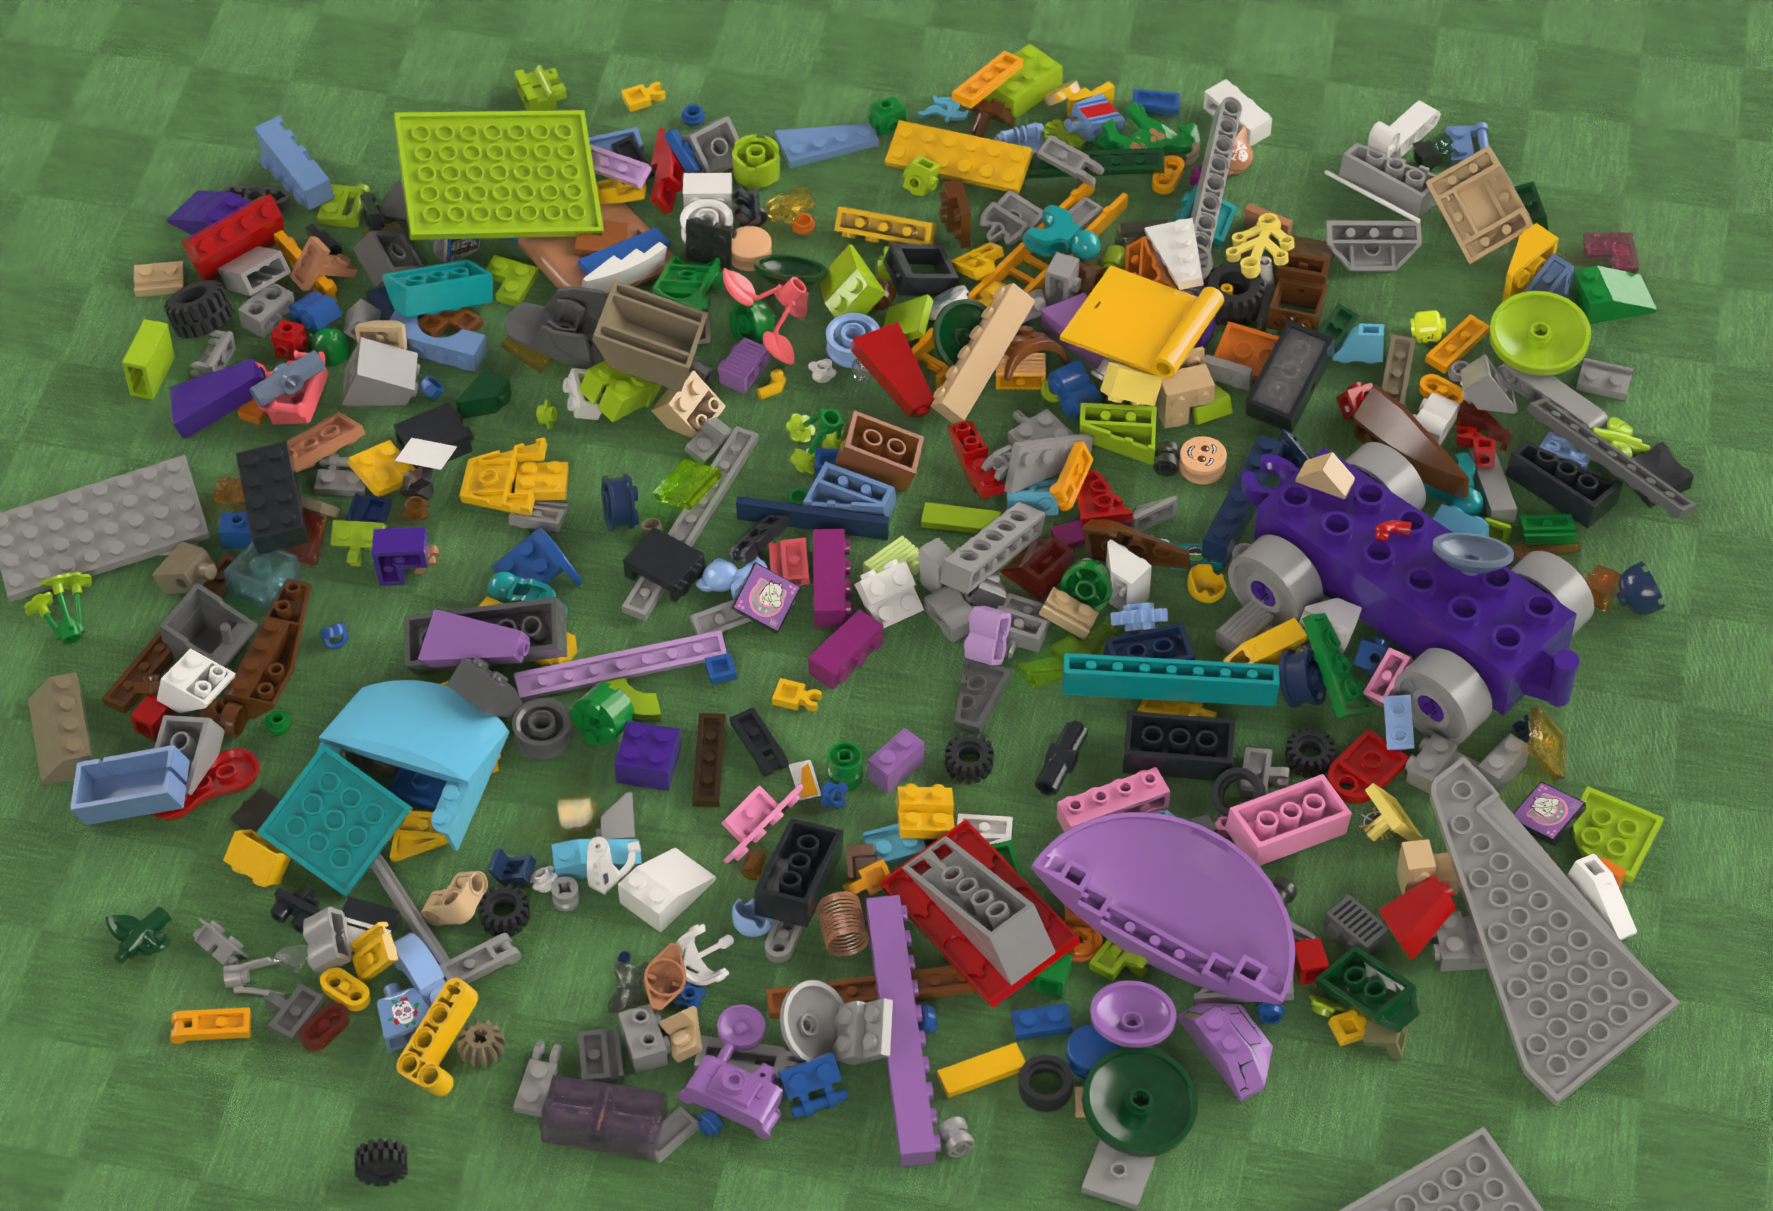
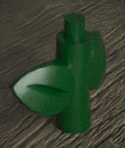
M161 907L154 909L141 921L130 915H109L105 917L110 933L117 940L121 941L119 944L120 950L114 955L115 959L121 964L127 958L133 959L139 952L149 956L166 949L170 944L168 934L160 930L171 921V917Z

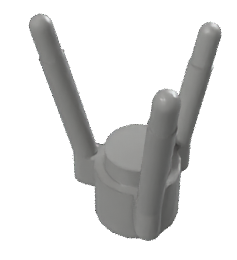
M286 955L272 959L265 957L242 964L224 966L226 988H233L234 994L249 993L267 996L272 990L244 986L245 983L250 982L249 970L289 961L291 956ZM273 991L279 994L281 997H284L283 992Z

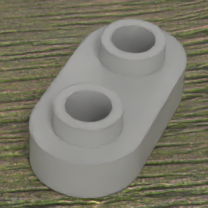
M774 920L765 941L766 957L775 963H782L790 959L802 933V926Z

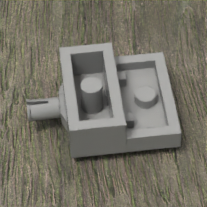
M1048 409L1031 418L1026 417L1021 410H1017L1013 413L1012 418L1020 425L1008 432V445L1013 446V443L1075 434Z
M1008 593L1004 605L998 606V610L1011 613V625L1006 638L1005 658L1007 655L1009 659L1012 658L1016 647L1039 652L1053 623L1039 615L1044 605L1043 603Z

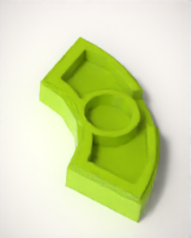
M625 677L603 681L611 684L610 688L615 691L619 688L628 696L634 707L633 719L646 721L661 720L656 693L636 691L628 684Z

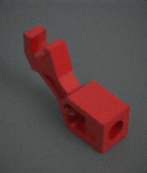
M1457 426V445L1474 447L1475 468H1495L1496 440L1484 437L1477 431V428Z

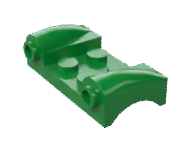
M672 255L653 287V294L704 312H709L710 297L706 296L707 290H717L724 283L723 271H720V258H715L710 263L700 266L689 265L678 256Z

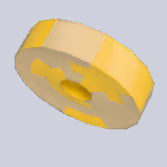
M1073 80L1053 89L1044 95L1043 98L1047 106H1051L1074 95L1081 88L1077 80Z

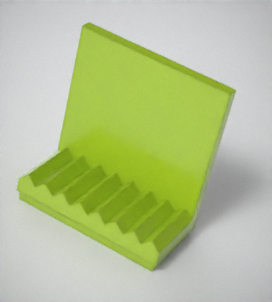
M1216 384L1214 402L1191 407L1193 408L1196 425L1233 413L1230 395Z

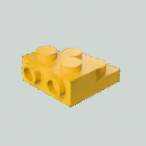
M912 783L906 784L904 787H898L896 808L899 838L939 839L955 827L952 788H945L941 784H935L931 787H917V785Z

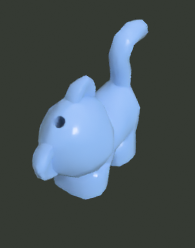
M758 556L754 561L752 560V562L741 569H737L731 562L717 558L705 568L703 576L696 582V586L705 592H725L731 590L732 599H736L753 563L756 562L766 568L767 566Z

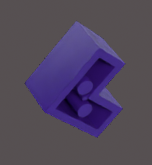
M426 527L374 529L372 558L379 586L405 585L407 568H427L429 540Z

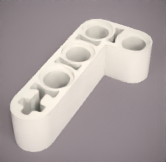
M1418 101L1392 125L1388 126L1381 121L1377 122L1370 131L1367 147L1386 153L1385 157L1390 159L1401 158L1413 147V143L1420 141L1436 126L1440 119V112L1424 102Z

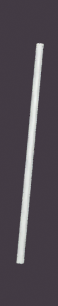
M1328 170L1325 171V175L1410 220L1420 223V219Z

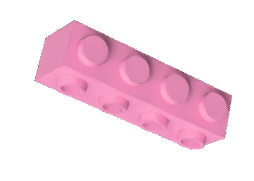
M1157 767L1141 770L1135 775L1124 779H1116L1110 784L1091 788L1082 794L1068 796L1062 801L1057 802V820L1064 832L1081 823L1111 814L1128 812L1154 813L1169 807L1170 790Z

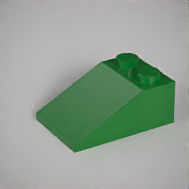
M1602 266L1575 269L1573 272L1570 291L1577 306L1586 315L1589 324L1651 314L1657 311L1640 274Z

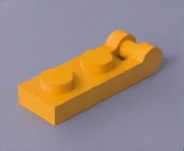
M1084 441L1074 443L1057 483L1053 484L1049 490L1053 498L1057 499V505L1061 511H1067L1074 505L1094 460Z
M248 1007L174 1012L171 1018V1024L174 1026V1029L171 1030L170 1041L174 1044H184L187 1041L250 1038L251 1009ZM188 1024H192V1027L185 1028Z

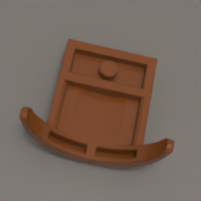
M1022 326L1004 353L1009 356L1004 371V380L1010 381L1019 363L1032 353L1043 350L1053 351L1060 357L1063 366L1069 364L1067 353L1058 342L1047 337L1046 334L1033 330V327Z

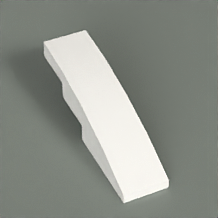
M658 242L645 253L635 249L622 260L612 256L583 278L582 287L599 289L609 293L614 280L630 285L664 265L667 246Z

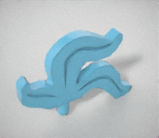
M935 95L933 96L935 105L927 107L925 111H918V117L925 119L933 115H939L945 118V123H949L950 120H966L969 116V111H959L960 103L951 100L952 97L937 98Z

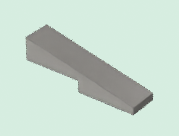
M1469 449L1468 454L1474 461V449ZM1496 454L1495 468H1475L1474 477L1478 492L1481 491L1488 518L1503 523L1515 522L1517 507Z

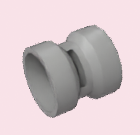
M963 1117L947 1119L938 1127L941 1139L946 1141L945 1148L950 1157L964 1156L975 1147L973 1137L967 1133L968 1126Z

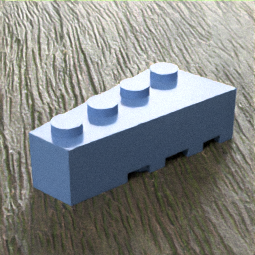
M280 116L254 127L261 152L259 160L265 170L268 169L276 181L279 180L283 184L287 192L294 194L299 204L303 203L311 210L334 198L330 179L315 160L310 159L303 145L298 146L290 129L284 130V122Z

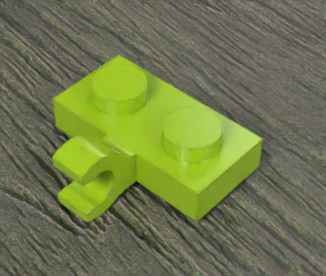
M333 520L330 545L337 548H350L347 555V563H350V566L361 567L363 549L372 550L374 529H384L386 525L375 522Z
M1107 939L1089 962V969L1113 982L1126 966L1133 975L1142 978L1148 971L1144 967L1148 960L1140 955L1125 951Z

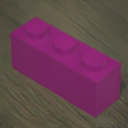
M858 610L808 657L809 674L832 690L839 683H844L857 666H862L867 657L874 650L876 651L882 646L884 642L883 624L863 611Z

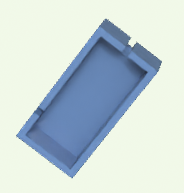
M174 745L105 757L103 762L100 759L77 762L70 810L86 825L182 809L184 808L186 786L183 783L187 782L189 760Z

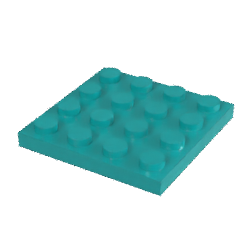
M323 744L257 833L347 898L413 808Z

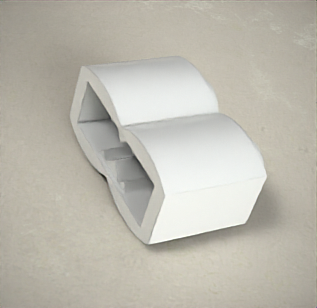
M1432 393L1428 399L1424 398L1421 402L1418 415L1414 414L1413 416L1441 445L1458 418L1460 403Z

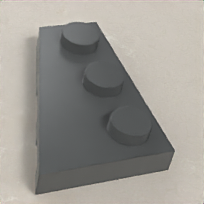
M964 657V670L960 681L961 690L957 701L955 726L958 729L981 734L1013 678L1012 669L988 665Z

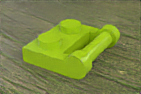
M331 184L334 198L321 204L317 215L318 224L349 228L358 227L363 207L360 195L370 193V188L365 184H358L357 186ZM350 198H355L351 212L345 215Z

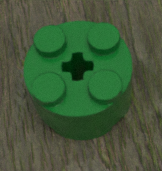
M601 682L593 686L574 704L573 709L569 712L572 721L575 722L577 728L583 734L584 740L589 745H595L596 743L607 745L612 743L624 732L626 722H633L634 707L630 699L619 688L616 691L610 688L611 684L607 682Z

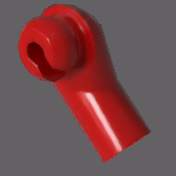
M1389 520L1377 524L1374 529L1376 531L1375 539L1387 541L1389 533L1410 536L1412 523Z

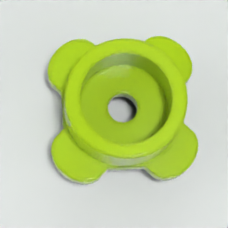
M546 399L544 401L545 405L537 407V420L540 425H547L548 429H552L553 421L557 420V409L555 406H551L549 399Z

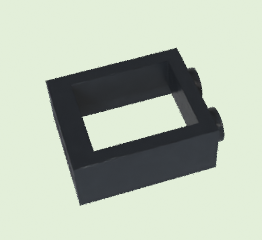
M890 244L883 260L898 295L924 296L928 294L929 296H938L955 287L958 283V274L954 270L950 257L947 255L943 245ZM909 265H933L937 274L913 273Z

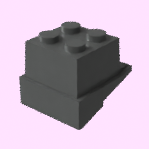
M196 583L159 628L162 640L170 646L175 660L179 661L191 648L219 665L228 668L248 644V639L258 628V624L223 602L222 598L204 586Z

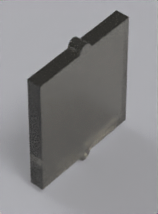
M260 788L248 801H243V805L230 819L244 830L251 829L257 833L280 800Z

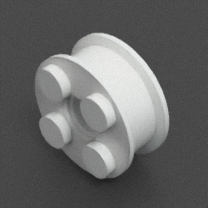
M702 199L690 203L683 209L680 216L682 226L681 237L685 244L686 219L690 220V218L699 217V219L713 221V226L716 222L720 223V227L721 225L733 226V213L731 209L723 202L713 199Z

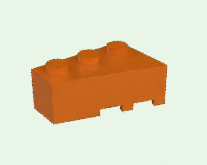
M1146 236L1126 246L1125 271L1177 289L1174 280L1168 273L1166 265L1161 261L1159 253L1155 251L1152 242Z

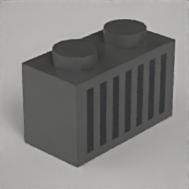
M1347 895L1326 912L1323 928L1330 938L1339 941L1347 951L1356 945L1371 956L1387 945L1390 928L1350 895Z

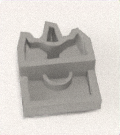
M1009 189L997 204L992 201L981 214L980 225L990 228L986 234L989 242L996 243L1004 238L1005 243L1011 245L1022 240L1023 235L1029 228H1037L1043 222V210Z

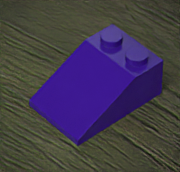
M197 190L167 219V222L193 235L250 203V201L232 192Z

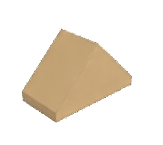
M1331 452L1306 460L1295 482L1345 499L1354 483L1355 477L1336 455Z

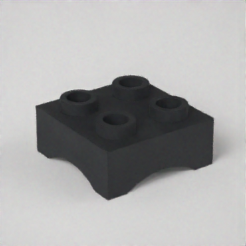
M1664 442L1655 445L1640 456L1631 458L1678 492L1682 493L1691 489L1694 475L1689 469L1684 468L1676 461ZM1634 490L1649 508L1657 505L1649 501L1648 497L1640 491Z

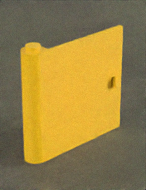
M1110 265L1061 333L1059 340L1158 377L1169 379L1176 374L1223 305L1224 296L1214 287H1205L1199 296L1196 297Z

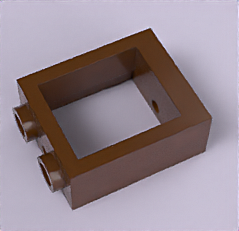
M1279 276L1269 308L1266 328L1283 331L1288 320L1317 331L1325 306L1328 285ZM1281 302L1313 308L1315 312L1310 314L1279 307Z

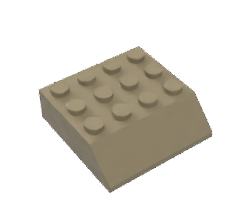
M614 280L592 340L609 367L617 369L622 373L640 377L645 381L663 385L668 389L682 392L708 313Z

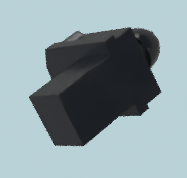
M420 466L414 471H407L403 475V485L400 487V494L411 496L419 500V502L429 500L434 492L432 485L433 470Z

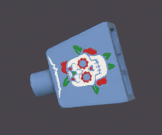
M390 983L385 986L383 992L386 997L377 1001L388 1053L407 1046L429 1010V1007L415 988L402 991L398 983Z

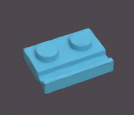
M898 824L863 833L864 842L876 845L877 860L883 858L887 867L907 862L926 848L923 839L899 838Z

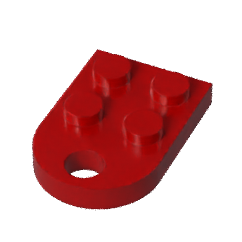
M1367 729L1332 762L1329 767L1327 780L1342 801L1353 804L1365 803L1371 800L1365 789L1373 783L1384 789L1405 769L1410 757L1400 750H1387V741L1370 729ZM1343 783L1351 784L1354 788L1351 790H1344L1339 785Z

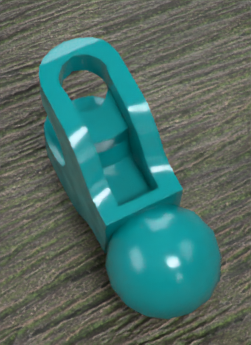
M1048 205L1042 212V220L1047 227L1046 229L1031 227L1022 237L1023 243L1028 250L1044 257L1054 256L1056 252L1065 255L1072 253L1079 260L1088 261L1098 255L1101 247L1100 240L1095 233L1089 230H1081V225L1073 222L1068 210L1055 205Z
M1462 452L1455 455V462L1469 477L1468 498L1464 499L1425 483L1423 485L1429 496L1444 500L1449 507L1456 506L1463 513L1472 517L1478 516L1483 509L1484 502L1482 495L1474 489L1476 465L1467 452Z
M501 571L494 574L489 580L487 587L489 596L504 604L556 597L555 591L548 584L534 579H522L510 572Z

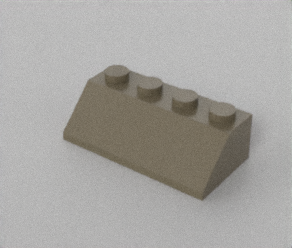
M73 672L49 677L28 698L42 785L75 779L77 762L94 760L82 690L77 673Z

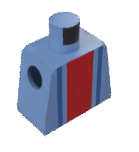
M1101 93L1075 103L1070 118H1067L1064 124L1068 132L1077 131L1085 141L1092 142L1093 139H1096L1104 131L1102 126L1112 118L1116 123V130L1122 134L1126 120Z

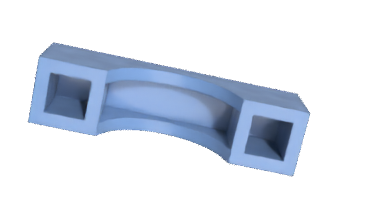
M395 311L390 320H397L405 324L406 350L418 353V358L421 357L440 364L476 372L488 352L486 335L462 329L452 336L437 338L429 336L420 330L418 317L413 319L405 318L404 315Z

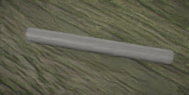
M380 852L370 868L396 908L400 911L401 916L412 933L425 944L438 965L449 961L448 955Z

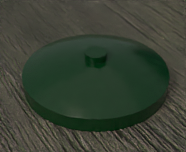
M1123 1047L1104 1055L1091 1068L1083 1087L1082 1106L1089 1126L1105 1144L1124 1154L1150 1157L1169 1152L1186 1139L1197 1117L1198 1096L1194 1083L1187 1071L1169 1055L1148 1047Z

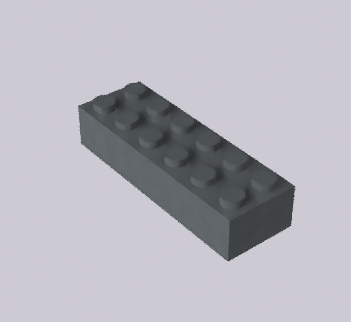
M556 597L445 611L522 631L530 637V649L522 662L567 657L566 605ZM433 612L404 616L405 667L416 675L456 670L458 667H429L418 660Z

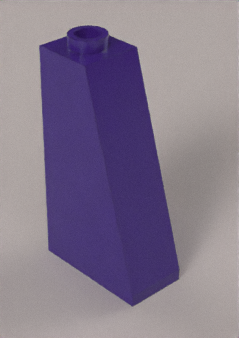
M250 359L169 387L172 421L181 437L185 439L253 400L254 398L249 390L267 378L264 369L258 367L254 359Z

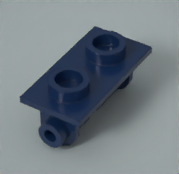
M1285 429L1282 430L1277 439L1284 442L1282 458L1290 461L1295 467L1300 469L1305 461L1312 457L1305 453L1306 450L1298 442L1295 435L1289 434Z

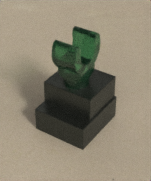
M1449 135L1444 136L1435 146L1430 140L1424 143L1421 140L1412 144L1414 160L1419 167L1420 165L1430 168V171L1432 168L1441 165L1440 154H1449L1455 150L1451 145L1454 141Z

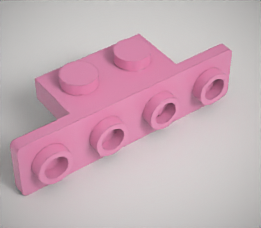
M800 783L777 804L759 785L721 823L740 842L724 861L728 864L735 858L738 862L749 851L746 845L751 840L757 843L767 833L763 828L768 823L773 826L784 815L781 810L786 805L791 808L801 798L798 793L804 786Z

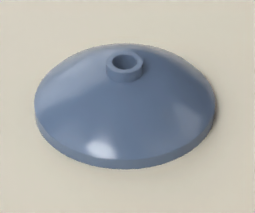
M1472 533L1442 534L1433 540L1432 545L1433 551L1442 561L1463 574L1470 576L1502 569L1510 564L1514 557L1513 549L1504 542Z

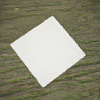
M411 438L395 461L441 470L457 446Z

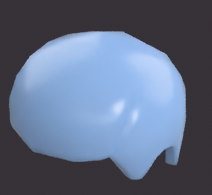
M738 899L733 905V925L741 935L758 937L770 931L774 919L754 915V899H751L746 904H743L742 900Z

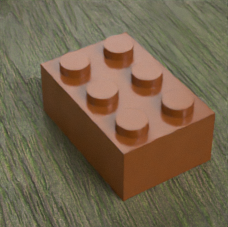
M854 410L843 429L835 465L906 492L916 475L924 437Z

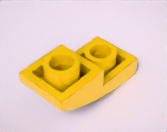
M1108 81L1102 86L1095 88L1092 92L1085 87L1067 98V115L1071 116L1075 103L1101 93L1113 104L1115 86Z

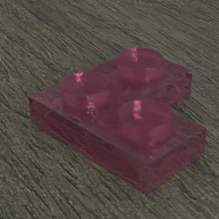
M1584 233L1583 244L1586 257H1610L1612 269L1638 274L1639 266L1633 233Z

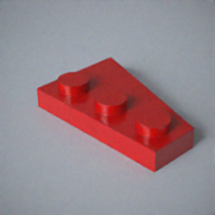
M1097 470L1088 471L1076 498L1082 527L1091 519H1107L1119 523L1133 521V512L1129 508L1126 509L1124 507L1122 499L1118 495H1114L1111 491V486Z

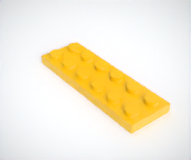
M899 120L884 162L886 166L905 170L911 161L921 155L941 165L937 177L950 180L962 179L964 183L1006 192L1010 189L1019 194L1034 152L1032 148Z

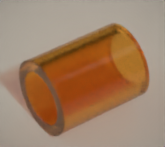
M757 849L749 850L741 871L742 876L748 880H758L766 860V854Z

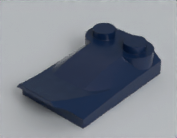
M1183 623L1106 638V646L1102 654L1109 656L1195 660Z

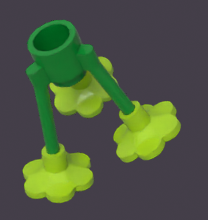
M820 408L819 412L811 418L807 415L801 416L798 413H794L791 415L790 421L786 423L785 429L790 433V439L793 442L800 441L805 444L815 434L816 430L812 423L818 420L817 426L820 432L810 449H806V451L796 449L790 457L791 463L795 465L799 472L814 474V451L824 434H827L822 442V448L839 449L843 433L842 427L845 422L841 420L840 414L834 409L825 410Z
M73 572L40 581V586H52L54 595L58 597L64 616L59 621V626L56 625L50 616L51 612L48 609V606L54 601L51 592L37 594L31 601L27 602L24 605L26 615L40 614L54 631L56 639H62V642L65 644L80 640L83 637L82 633L85 632L82 623L80 596L82 595L83 588L92 586L91 575ZM64 589L72 590V596L75 598L76 620L69 615L63 596Z

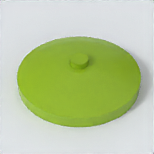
M1528 291L1511 296L1497 307L1491 319L1489 336L1495 353L1507 365L1527 374L1547 376L1570 370L1584 358L1591 339V328L1584 312L1571 300L1551 292Z

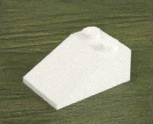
M673 848L637 866L618 883L620 904L661 933L716 881V876L677 848Z

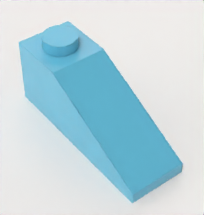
M576 839L552 844L554 870L559 878L563 876L571 877L575 880L587 878L588 844L592 839ZM606 839L610 847L613 865L618 871L621 870L628 859L629 850L627 843L639 841L638 839ZM641 852L636 853L633 868L642 864Z

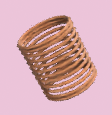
M845 891L827 895L817 904L816 910L825 946L829 953L835 956H850L860 952L868 945L870 938L860 899L857 895ZM837 899H851V900H854V901L839 900V901H835V902H832V903H830V904L824 906V905L827 904L828 902L833 901V900H837ZM843 902H849V903L855 904V905H852V904H839V905H835V906H832V907L828 908L827 910H825V911L822 913V911H823L825 908H827V907H829V906H831V905H833V904L843 903ZM840 906H851V907H854V908H849V907H848V908L835 909V910H832L831 912L827 913L826 915H824V914H825L826 912H828L829 910H831V909H833V908L840 907ZM840 910H850V911L835 913V914L829 916V915L832 914L833 912H837V911H840ZM854 932L853 934H850V935H847V936H844V937H837V936L846 935V934H848V933ZM859 933V934L856 935L855 937L850 938V939H847V940H843V941H831L832 939H835V940L846 939V938H849V937L854 936L855 934ZM862 934V936H861L860 938H858L857 940H855V941H853V942H851V943H848V944H842V945H834V944H831V943H846V942H849V941H852V940L856 939L857 937H859V936ZM862 939V941H860V942L857 943L856 945L851 946V947H848V948H841V949L832 948V947H845V946H849V945L855 944L856 942H858L859 940ZM865 940V942H864L861 946H859L858 948L853 949V950H850V951H844V950H849V949H852V948L857 947L858 945H860V944Z

